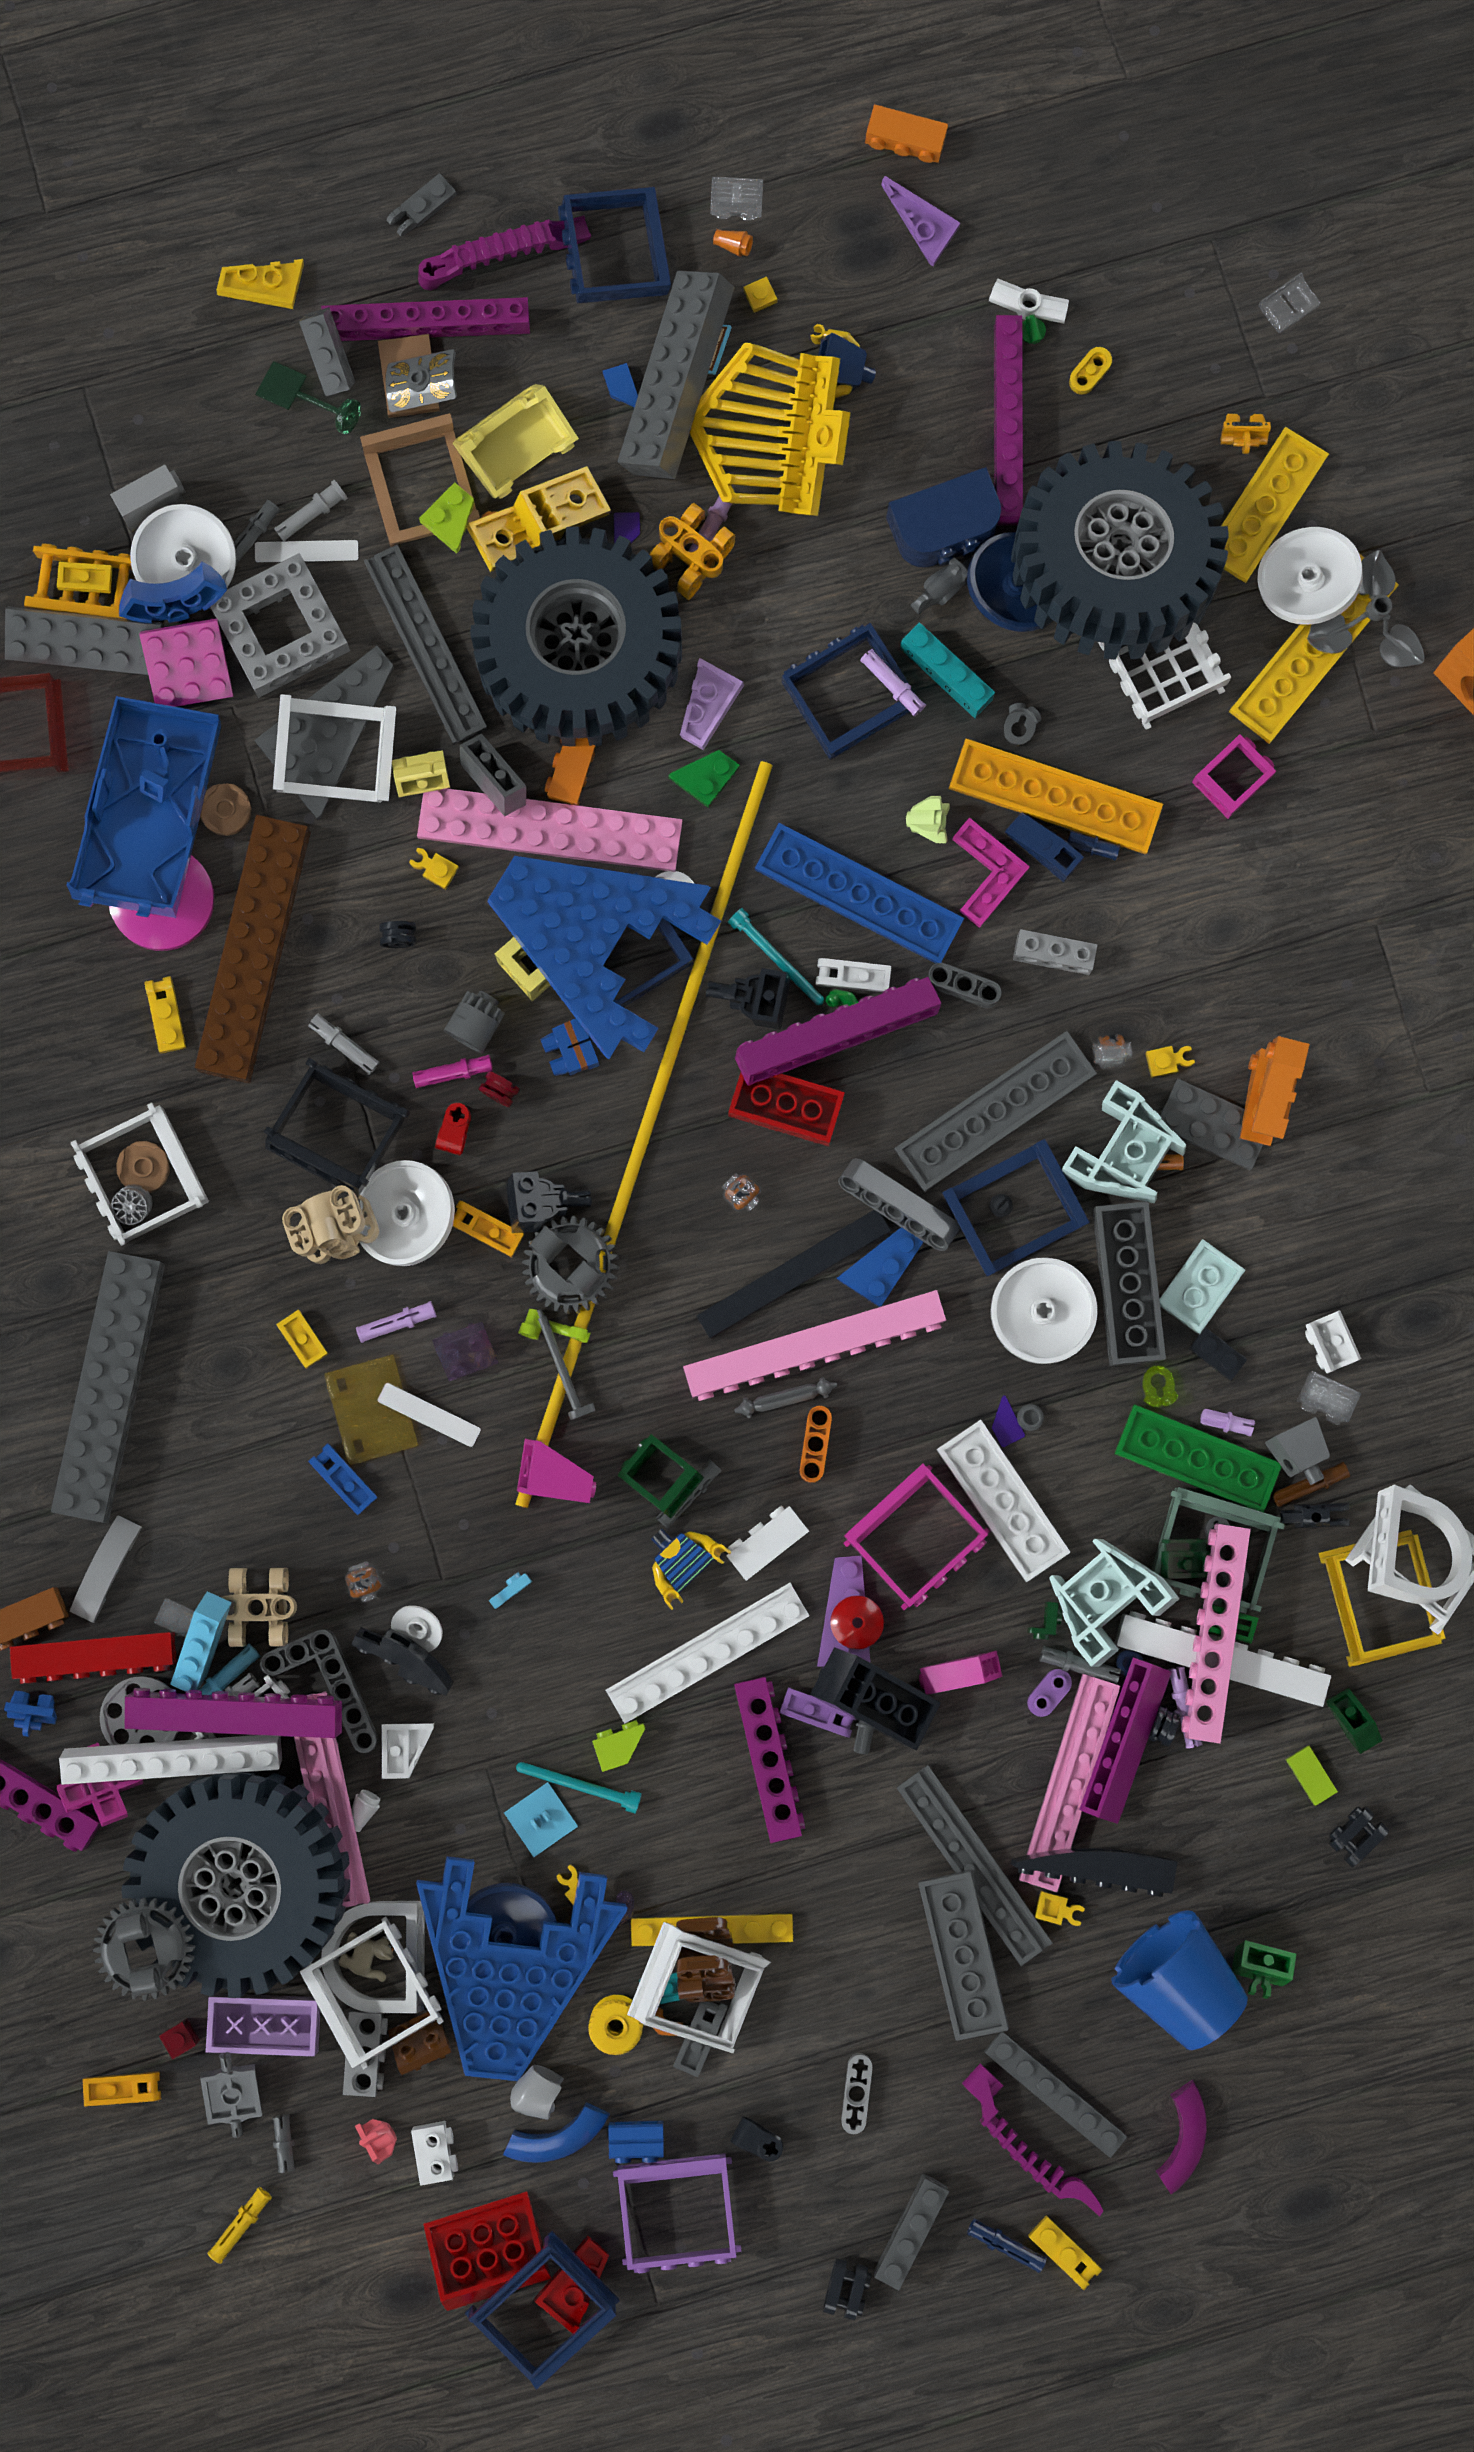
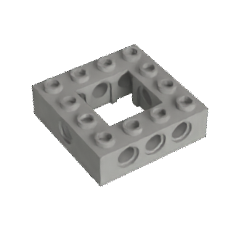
M300 553L227 589L224 595L211 606L258 698L350 651L346 639ZM292 593L311 633L265 655L246 616L252 613L257 614L260 612V609L275 601L279 603L283 601V597Z

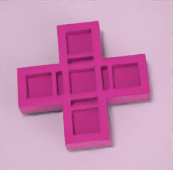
M99 1743L90 1745V1746H88V1747H96V1746H99ZM143 1779L57 1785V1791L66 1813L92 1803L103 1827L128 1817L119 1793L143 1784Z

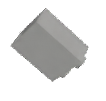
M165 464L110 494L131 532L138 529L142 522L153 512L166 506L185 503L182 496L185 490L174 470L169 472Z

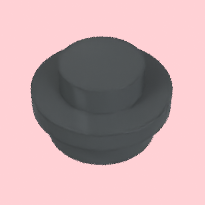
M1028 1404L1019 1410L1017 1421L1024 1430L1034 1431L1042 1425L1044 1415L1038 1406Z

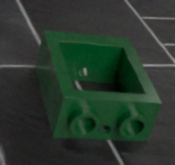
M652 1434L639 1443L636 1453L631 1459H627L622 1464L618 1474L622 1480L670 1519L705 1478ZM657 1448L685 1470L660 1501L632 1479Z

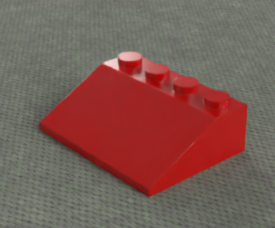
M527 2191L423 2224L440 2302L447 2311L490 2298L544 2248ZM548 2262L541 2266L518 2289L551 2279Z

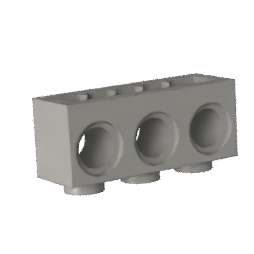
M1020 929L1017 935L1013 960L1090 975L1093 970L1098 944Z
M357 2009L349 2011L348 2023L362 2047L368 2046L373 2050L382 2044V2035H387L388 2018H383L384 2013H370ZM371 2019L375 2023V2030L372 2032L364 2031L361 2026L362 2020ZM386 2050L366 2061L368 2067L365 2069L361 2065L352 2068L347 2058H345L343 2095L376 2097L378 2090H383L384 2073H379L380 2062H385ZM367 2074L371 2079V2085L368 2087L360 2086L357 2076Z

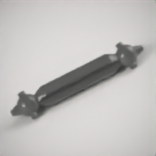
M821 1377L817 1385L805 1384L756 1398L753 1402L745 1397L740 1406L735 1408L734 1411L735 1413L746 1415L747 1418H751L754 1411L764 1412L813 1399L818 1394L828 1398V1394L837 1387V1383L829 1382L824 1377Z

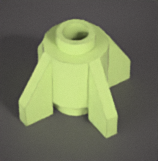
M941 796L926 798L914 805L911 811L907 812V827H910L913 833H918L935 843H946L947 834L945 826L946 815L950 809L949 803H942Z

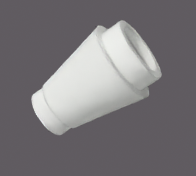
M361 1790L360 1794H356L351 1811L356 1832L361 1831L380 1807L378 1805L380 1798L367 1790Z

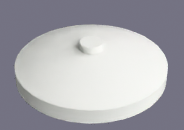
M188 504L166 506L149 515L135 533L131 545V566L134 576L139 582L158 584L175 581L191 573L202 561L210 565L221 575L227 588L233 578L236 567V550L233 539L220 519L201 507Z
M1322 527L1301 528L1280 537L1266 551L1258 569V586L1266 606L1279 618L1295 624H1317L1338 616L1355 600L1363 580L1361 558L1354 544L1341 533Z
M403 1160L392 1162L373 1172L367 1187H364L360 1195L368 1199L379 1227V1234L372 1243L360 1242V1244L374 1258L394 1266H410L430 1258L445 1243L453 1226L455 1214L454 1199L447 1182L432 1168L415 1161ZM358 1200L362 1210L363 1202L362 1200ZM365 1225L364 1231H362L361 1233L367 1236V1231L371 1229V1227Z
M1035 1258L1016 1265L1000 1280L991 1301V1320L1000 1342L1012 1354L1028 1362L1051 1364L1063 1361L1076 1354L1090 1339L1097 1320V1302L1090 1283L1075 1267L1058 1259Z

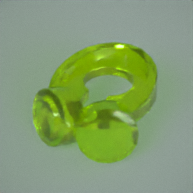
M1153 1366L1146 1371L1142 1382L1146 1404L1152 1407L1173 1404L1177 1400L1178 1394L1174 1391L1175 1383L1170 1371L1163 1366ZM1154 1374H1161L1166 1380V1384L1162 1388L1163 1396L1161 1398L1157 1396L1156 1388L1150 1382Z

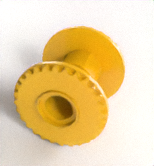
M607 1996L595 2005L591 2013L588 2027L589 2035L593 2044L604 2053L610 2055L627 2053L637 2045L641 2038L643 2023L627 2015L633 2001L627 1996ZM617 2019L622 2022L623 2027L615 2030L610 2027L609 2022Z

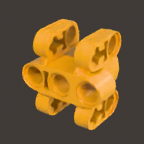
M692 503L686 509L680 520L669 516L661 521L659 536L662 542L657 544L650 553L655 571L660 568L664 569L669 561L672 563L673 554L690 566L677 584L678 592L687 600H690L702 585V580L706 577L715 578L721 574L723 559L730 553L735 544V534L725 526L719 530L710 542L695 531L701 521L705 520V511L695 503ZM669 527H673L678 531L673 536H668L664 533ZM689 543H693L698 546V549L694 552H688L684 547Z

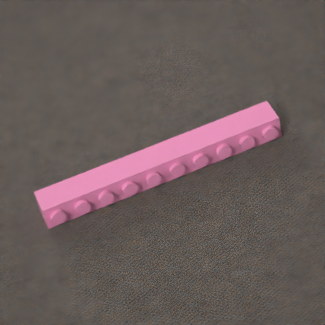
M935 1290L683 1366L692 1398L698 1397V1400L702 1401L714 1397L713 1392L723 1389L724 1394L738 1390V1384L749 1382V1385L752 1386L765 1382L764 1377L774 1374L775 1378L790 1374L789 1369L799 1366L801 1371L815 1367L814 1362L825 1359V1363L841 1359L840 1354L850 1351L851 1355L865 1352V1346L874 1343L876 1348L891 1344L890 1339L900 1336L901 1340L917 1336L915 1331L924 1328L927 1333L941 1329V1323H944L946 1318L938 1292Z

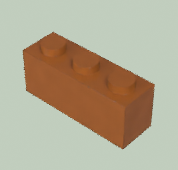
M52 1587L0 1609V1651L14 1646L13 1640L23 1637L25 1641L38 1636L39 1629L48 1626V1629L52 1630L64 1625L63 1619L70 1616L58 1587Z

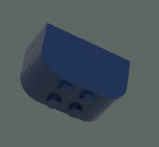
M985 467L889 502L886 519L898 550L905 561L916 567H930L936 564L944 566L949 564L950 560L954 557L974 555L985 541L995 535L1001 514V504L988 470Z

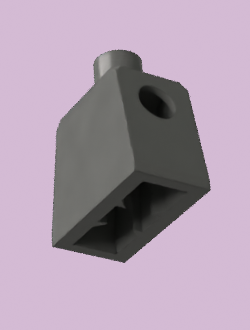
M1316 1417L1265 1442L1288 1476L1292 1477L1304 1472L1310 1485L1324 1479L1318 1464L1328 1459L1330 1454Z

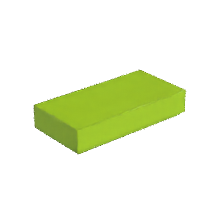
M1307 1745L1285 1759L1314 1806L1338 1792L1310 1746Z

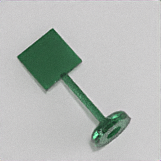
M273 361L255 394L256 396L287 410L290 409L296 397L336 414L335 426L340 433L347 435L354 429L361 413V404L358 400L353 398L346 399L337 408L305 394L300 389L307 378L306 375Z

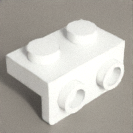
M1341 1311L1306 1324V1337L1311 1345L1314 1344L1318 1353L1316 1355L1318 1365L1321 1369H1325L1326 1373L1361 1359Z

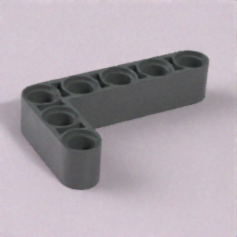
M325 1629L315 1631L285 1646L272 1650L262 1657L260 1662L261 1669L270 1676L282 1674L316 1659L331 1696L334 1697V1700L342 1701V1722L355 1750L367 1753L376 1748L379 1740L378 1734L333 1632ZM321 1634L329 1637L330 1644L326 1649H321L317 1645V1638ZM296 1645H301L305 1649V1656L301 1660H296L292 1656V1649ZM271 1656H276L280 1660L281 1664L277 1671H272L268 1667L267 1662ZM332 1658L340 1663V1670L336 1674L330 1673L327 1669V1663ZM342 1683L349 1685L351 1688V1694L346 1699L340 1697L337 1692L339 1685ZM352 1708H357L361 1712L362 1717L358 1723H353L348 1718V1712ZM362 1733H368L372 1737V1744L368 1748L362 1747L359 1744L358 1739Z

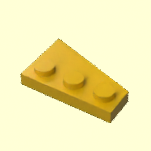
M303 259L294 260V263L280 264V261L270 262V265L257 267L253 264L222 267L216 289L217 295L293 309L304 266Z

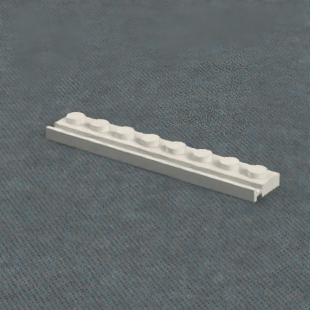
M788 1583L606 1689V1692L625 1724L809 1617V1614L791 1583Z

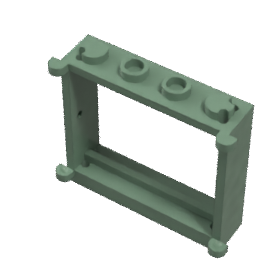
M1180 1487L1175 1488L1170 1495L1172 1500L1152 1571L1158 1575L1160 1573L1161 1551H1164L1162 1539L1170 1538L1179 1505L1267 1531L1248 1601H1240L1239 1612L1245 1614L1247 1609L1260 1612L1262 1607L1256 1604L1278 1528L1284 1530L1285 1524L1280 1523L1281 1518ZM1164 1578L1170 1587L1181 1589V1595L1195 1598L1196 1594L1200 1595L1201 1588ZM1218 1598L1214 1600L1213 1604L1221 1606V1603L1224 1601Z

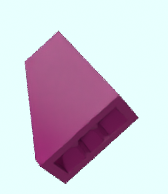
M997 1651L920 1668L919 1681L921 1687L925 1689V1694L929 1695L995 1680L1002 1677Z

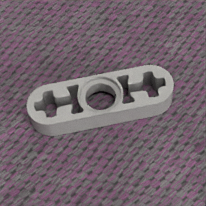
M863 2053L852 2055L847 2065L841 2122L844 2130L849 2134H858L866 2126L872 2063L870 2058ZM858 2059H863V2063L868 2065L867 2069H862L861 2079L867 2078L866 2083L859 2080L850 2081V2077L856 2078L857 2070L852 2065L857 2064ZM854 2086H860L865 2091V2095L860 2101H853L849 2097V2091ZM847 2104L854 2107L864 2106L863 2110L857 2108V2118L861 2120V2123H857L855 2128H851L850 2123L846 2122L847 2118L852 2117V2108L847 2109Z

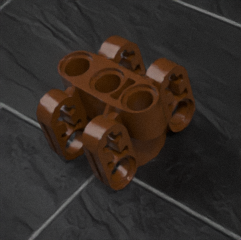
M693 1918L680 1920L676 1923V1927L684 1932L734 1948L732 1933L729 1931L727 1920L724 1918ZM682 1946L677 1958V1983L680 2000L685 1999L689 2002L728 2000L735 1996L736 1983L730 1962L715 1955L709 1956Z

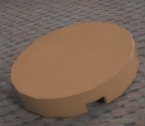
M234 784L213 785L205 793L200 818L208 830L217 835L229 836L236 834L245 828L250 820L252 810L250 800L245 792Z
M148 1141L130 1144L120 1153L116 1163L117 1175L125 1187L136 1184L142 1186L141 1188L149 1193L160 1189L167 1181L170 1173V1162L166 1153L158 1145Z

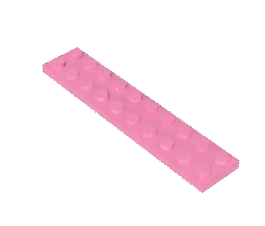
M446 788L423 793L417 837L418 839L676 872L682 819L526 799L525 806L504 817L485 793Z

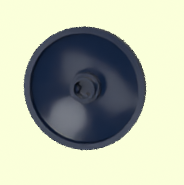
M1016 532L993 536L978 548L968 567L967 584L974 604L987 619L1002 628L1018 632L1041 629L1034 621L1037 605L1025 609L1020 600L1023 585L1015 586L1013 581L1015 562H1011V555Z
M493 1884L478 1890L468 1898L466 1912L486 1914L492 1917L488 1942L540 1947L544 1921L556 1922L548 1903L534 1890L519 1884Z

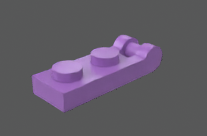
M791 1688L787 1689L779 1712L780 1714L850 1738L852 1730H850L852 1722L856 1720L811 1695ZM836 1714L843 1716L840 1726L833 1724Z

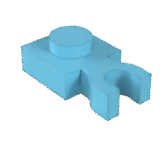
M518 1572L506 1581L508 1586L492 1597L489 1602L497 1609L533 1581L527 1573L521 1576Z

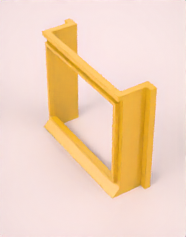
M1411 1530L1399 1532L1397 1546L1408 1544L1419 1585L1432 1588L1418 1535H1413ZM1356 1544L1318 1553L1321 1563L1326 1564L1350 1653V1656H1346L1349 1667L1442 1644L1441 1640L1446 1639L1443 1629L1439 1634L1431 1630L1432 1635L1364 1652L1340 1561L1347 1558ZM1426 1610L1431 1626L1435 1617Z

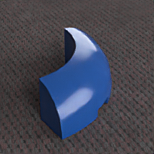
M203 561L188 575L167 583H144L130 579L121 597L119 616L142 623H152V620H168L169 623L190 618V614L201 609L205 611L214 605L227 591V587L221 575Z
M586 2102L579 2114L558 2131L549 2134H528L514 2129L503 2156L532 2163L555 2161L567 2157L587 2145L600 2132L610 2113Z

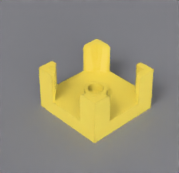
M513 937L495 953L498 964L533 1001L550 984L538 968L530 974V971L520 961L527 953Z

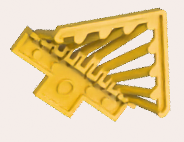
M744 343L701 396L690 430V435L722 502L779 505L778 511L818 516L825 464L843 465L849 428L850 412L833 410L840 358L800 353V359L756 344ZM754 355L794 368L798 371L797 377L749 364L748 362ZM741 372L789 385L796 389L795 394L739 383L734 380ZM727 390L792 404L793 410L776 409L719 398ZM710 409H718L790 421L791 424L790 427L771 426L705 416ZM704 427L788 438V444L707 435ZM713 446L786 455V460L716 454ZM722 465L783 471L784 474L779 478L726 474ZM731 485L781 488V493L778 495L735 493Z

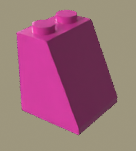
M525 1439L517 1487L518 1492L590 1503V1497L593 1498L596 1492V1482H593L594 1476L542 1442Z

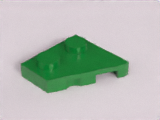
M717 750L670 773L668 778L709 808L740 768V765L720 750Z

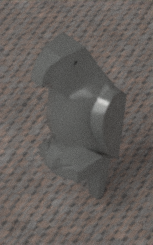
M973 556L962 564L954 557L950 560L948 566L932 574L925 581V592L910 605L918 615L931 605H944L967 582L968 567Z

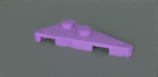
M885 176L881 186L929 264L934 266L959 229L960 222Z

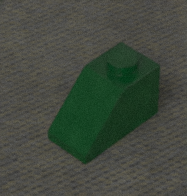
M1349 1688L1326 1701L1346 1737L1359 1754L1383 1741L1376 1722Z

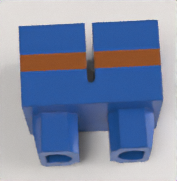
M576 1018L552 1028L553 1033L540 1039L545 1053L560 1049L562 1057L549 1062L554 1076L566 1073L572 1076L577 1072L600 1066L588 1033Z

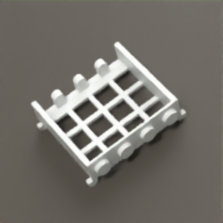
M1194 622L1189 635L1185 637L1187 644L1173 651L1168 646V649L1164 650L1166 654L1150 662L1144 653V656L1141 658L1144 665L1127 672L1119 657L1129 651L1128 646L1120 649L1116 660L1109 659L1111 669L1114 673L1118 672L1122 679L1120 684L1126 696L1130 695L1134 703L1132 705L1133 711L1138 719L1142 718V724L1146 730L1151 728L1150 721L1216 689L1219 694L1224 693L1223 686L1227 685L1231 679L1229 673L1223 675L1219 668L1220 657L1217 653L1212 654L1207 644L1209 640L1207 632L1205 630L1200 631L1198 625ZM1098 642L1104 651V643ZM1191 649L1199 665L1182 673L1174 656ZM1169 659L1177 676L1160 683L1152 667ZM1147 670L1155 686L1138 694L1130 677ZM1202 670L1208 683L1192 691L1185 678ZM1180 681L1186 694L1169 701L1163 688ZM1158 691L1164 705L1148 712L1141 699Z

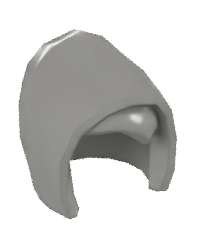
M531 2066L512 2088L510 2095L511 2108L515 2112L526 2116L548 2120L550 2114L555 2110L554 2100L561 2090L560 2084L564 2078L543 2066Z

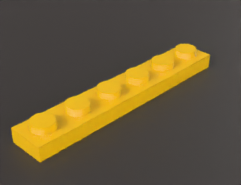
M792 1913L631 1918L632 1946H654L663 1922L676 1927V1923L680 1920L707 1917L726 1919L727 1927L732 1933L733 1943L793 1942Z

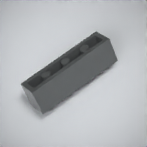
M924 2173L922 2174L873 2271L876 2279L898 2291L900 2290L949 2193L946 2185Z

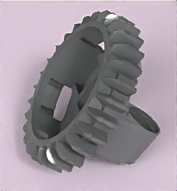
M572 1216L570 1223H568L565 1217H562L561 1225L552 1220L553 1228L550 1229L543 1225L540 1233L535 1232L536 1237L528 1242L532 1251L525 1250L524 1253L530 1256V1260H524L522 1263L529 1266V1269L523 1271V1274L531 1278L525 1284L528 1286L534 1285L530 1290L532 1295L540 1293L536 1299L538 1302H543L547 1299L545 1307L548 1309L554 1304V1311L560 1312L562 1306H564L566 1314H570L571 1307L574 1308L576 1313H580V1305H583L586 1310H590V1301L599 1305L597 1299L599 1295L607 1298L603 1290L605 1288L613 1290L612 1285L608 1282L609 1279L617 1280V1277L611 1272L612 1270H619V1266L612 1264V1261L619 1259V1256L610 1253L616 1249V1246L614 1244L607 1245L612 1238L609 1235L602 1237L605 1230L601 1227L595 1232L597 1226L595 1222H591L587 1227V1219L582 1218L578 1224L575 1216ZM569 1244L587 1262L583 1261L565 1281L549 1264ZM601 1250L606 1255L603 1256V1269L606 1270V1274L602 1273L599 1268V1254ZM578 1294L582 1300L578 1297L561 1300L559 1297L562 1295Z
M146 1897L140 1899L139 1905L135 1898L131 1899L129 1907L123 1902L119 1905L120 1911L114 1908L110 1911L112 1917L106 1916L103 1918L107 1926L100 1925L97 1928L103 1935H98L94 1938V1941L101 1943L100 1946L93 1949V1952L101 1953V1956L94 1961L104 1965L98 1972L104 1973L107 1971L108 1976L104 1981L109 1982L113 1979L115 1981L113 1990L119 1986L123 1987L122 1996L128 1991H132V1999L142 1996V1999L146 2000L150 1993L154 1999H157L159 1991L167 1995L170 1991L169 1987L175 1990L178 1987L176 1980L183 1982L186 1978L182 1972H189L191 1970V1966L185 1962H192L195 1958L188 1954V1952L193 1951L196 1946L187 1943L194 1938V1935L185 1934L190 1924L182 1926L180 1922L183 1920L184 1915L176 1918L174 1916L176 1907L168 1912L166 1910L167 1902L157 1907V1898H154L149 1905H147ZM153 1911L157 1912L155 1917L160 1918L165 1923L171 1920L173 1925L167 1928L163 1927L160 1923L152 1920L150 1914ZM151 1934L158 1963L131 1969L125 1942L146 1938ZM175 1960H179L170 1972L171 1975L166 1978V1973Z

